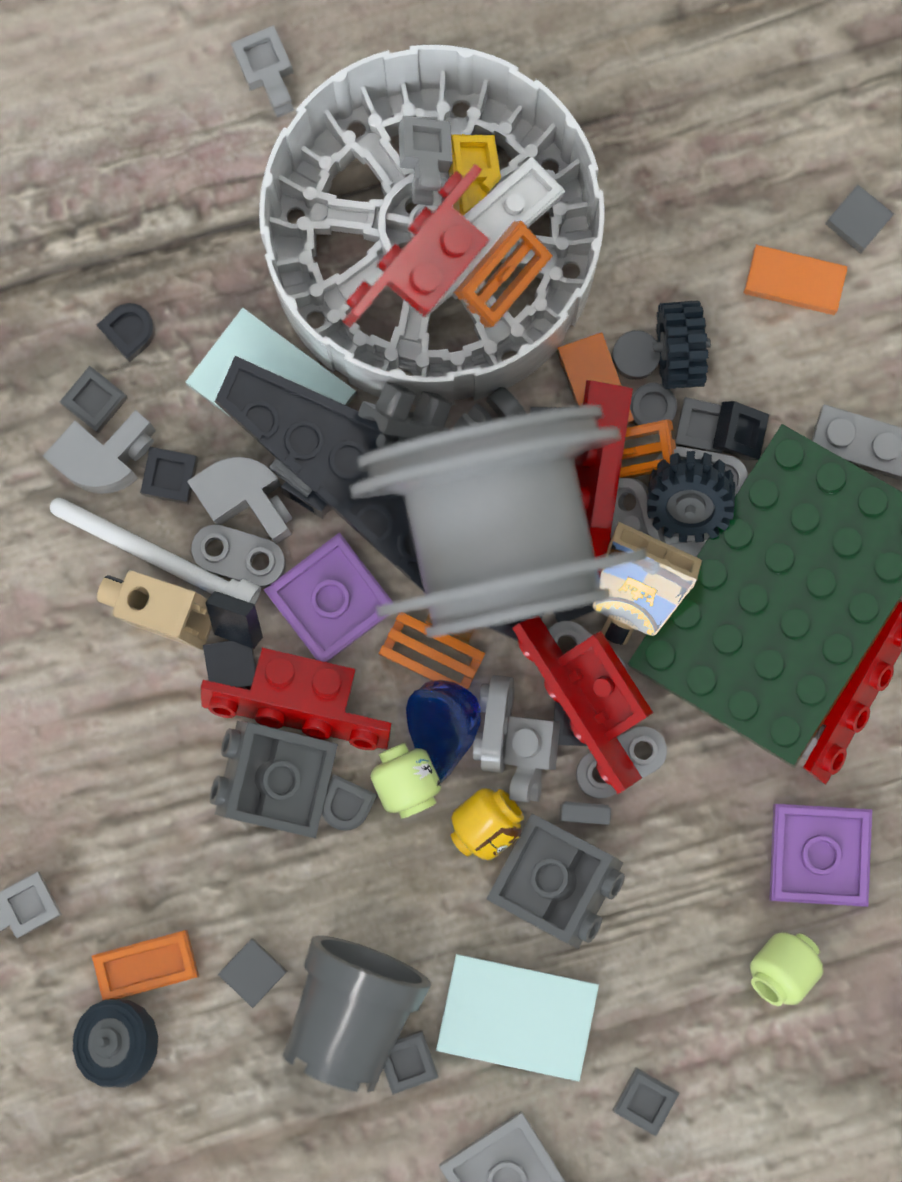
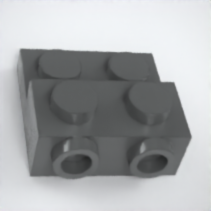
M237 720L236 728H229L222 742L221 754L223 757L228 758L224 777L217 776L211 787L210 803L217 805L215 815L316 838L338 744Z
M531 813L521 832L520 838L513 847L486 899L559 940L579 949L583 941L590 943L597 935L602 924V917L597 915L605 898L607 897L611 900L619 893L625 879V874L620 872L624 862Z

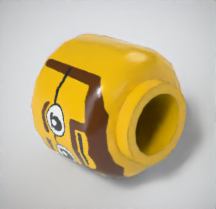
M481 788L453 811L451 821L455 831L451 833V839L458 850L465 856L469 857L474 854L483 860H492L520 838L522 831L520 822L524 819L523 813L514 800H510L509 794L506 791L498 789L495 792L490 788Z

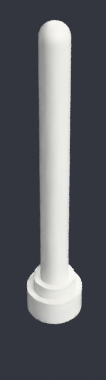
M56 498L50 503V511L53 515L210 594H213L214 591L252 604H256L259 598L261 587L244 578L240 582L235 579H231L229 582L63 498Z

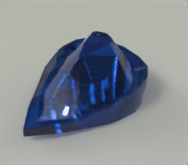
M435 680L424 683L420 689L415 690L410 695L406 705V718L414 748L427 751L441 783L452 773L472 746L481 723V708L476 696L468 689L455 682Z

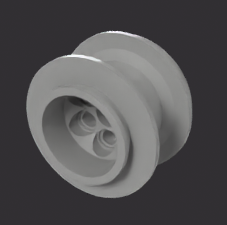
M601 406L570 407L497 420L404 442L358 458L359 470L367 471L369 479L350 487L352 498H368L389 494L404 496L426 595L376 607L378 617L428 607L432 626L426 627L425 631L427 638L611 598L609 588L601 589L597 570L647 559L645 549L597 559L594 557L573 459L582 452L621 440L619 428L598 429L596 421L603 418Z

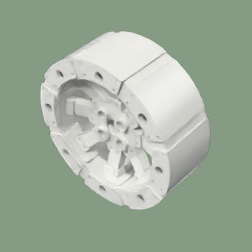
M448 45L410 46V50L390 53L387 50L347 66L317 87L296 109L297 115L288 128L284 127L276 140L266 165L259 206L260 233L267 254H264L282 308L304 345L330 371L334 372L337 370L349 379L351 385L367 393L380 397L386 382L408 388L416 394L413 405L418 404L423 391L438 394L450 401L452 405H455V400L471 397L476 401L488 397L499 387L507 389L535 372L563 344L565 333L569 327L576 325L591 290L603 237L604 198L603 190H599L597 175L599 169L589 142L569 110L537 79L532 81L520 73L519 67L481 51ZM463 102L470 107L467 110V117L454 116L452 108L455 104ZM403 116L449 121L451 134L495 135L496 144L502 147L506 154L512 158L508 162V166L500 170L501 180L498 185L530 157H533L540 165L548 160L558 164L559 171L557 174L552 170L546 171L565 190L563 197L546 211L549 212L551 218L549 227L550 237L536 235L553 257L536 276L542 279L536 290L535 301L531 306L527 304L515 318L506 311L494 327L485 328L479 321L481 317L477 313L472 314L466 307L468 303L464 299L460 300L475 323L474 330L479 341L465 345L463 350L449 353L448 349L429 350L430 337L427 331L430 315L423 317L405 300H403L399 326H395L390 342L373 334L369 337L361 331L360 325L356 322L350 328L342 322L352 311L345 302L364 280L373 286L384 273L376 265L395 243L399 247H405L414 235L407 228L422 210L427 207L434 213L445 200L438 194V191H433L434 203L432 206L418 204L412 209L410 214L406 212L407 204L413 202L412 185L414 169L400 168V156L392 147L390 138L399 134L398 127ZM354 122H359L365 127V133L359 138H356L353 131L347 130L349 125ZM357 158L363 165L367 163L381 182V189L385 198L361 202L337 199V195L329 194L332 186V180L337 173L343 171ZM440 172V189L448 181L449 173ZM292 209H300L305 214V216L297 220V224L289 223L287 220V215ZM332 231L361 234L364 239L375 242L367 251V256L341 275L337 273L323 280L318 263H314V257L317 256V235H331ZM521 238L504 256V258L500 261L501 263H504V261L509 257V255L520 244V242L522 241ZM530 250L517 267L524 268L535 253ZM568 263L576 264L580 269L579 276L576 279L565 278L562 271L564 265ZM485 281L475 290L476 294L486 284ZM492 295L485 303L489 308L496 301L495 297ZM313 312H320L325 317L323 326L317 329L312 328L307 323V317ZM515 351L518 353L502 362V356L505 352ZM404 371L412 373L413 376L406 375Z

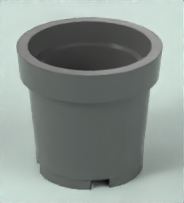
M313 936L304 963V968L308 971V975L283 1057L292 1066L296 1057L307 1063L304 1073L326 1084L357 1092L360 1083H366L367 1092H373L410 1013L419 1011L432 985L431 981L406 963L372 948L340 938Z

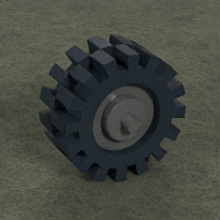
M698 300L668 302L658 305L656 316L658 340L653 342V352L660 351L658 364H660L659 373L664 389L704 387L707 381L708 364L706 359H708V350L706 348H711V340L707 338V333H705L706 321L703 318L704 311L701 302Z
M687 451L686 459L681 460L678 452L671 454L670 464L665 459L658 463L657 470L653 469L650 474L647 496L648 518H654L652 525L656 530L664 527V536L670 539L674 533H678L679 542L687 543L688 536H694L695 543L704 542V533H707L713 539L719 536V528L725 531L729 527L730 519H733L735 482H733L731 470L725 471V463L718 459L714 464H711V454L704 452L700 460L695 459V451Z

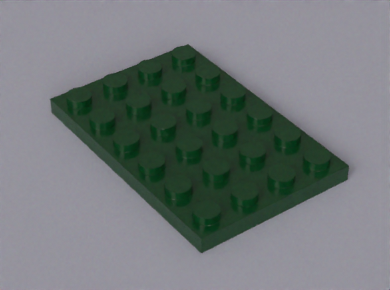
M781 424L736 494L733 519H730L729 527L725 531L719 528V536L713 539L709 536L696 556L702 560L694 586L658 633L654 636L646 634L629 660L628 666L795 768L902 599V492Z

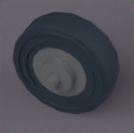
M106 999L90 1006L80 1017L73 1033L72 1051L76 1065L86 1079L101 1087L124 1088L140 1081L152 1068L158 1053V1032L153 1018L144 1007L126 999Z

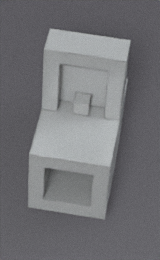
M135 410L111 438L102 445L79 423L74 421L43 457L81 489L99 494L113 493L130 486L138 479L135 473L125 464L131 458L134 461L139 460L149 450L154 442L151 436L156 430L146 418Z
M244 457L227 458L212 464L187 481L216 525L224 524L250 506L274 543L278 544L292 535L285 524L293 519L277 495L270 500L266 496L280 487L281 484L276 475L264 464Z

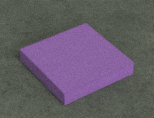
M340 532L264 589L265 593L316 660L323 662L332 660L389 616L378 617L376 607L393 603Z
M773 804L769 901L868 907L872 809Z

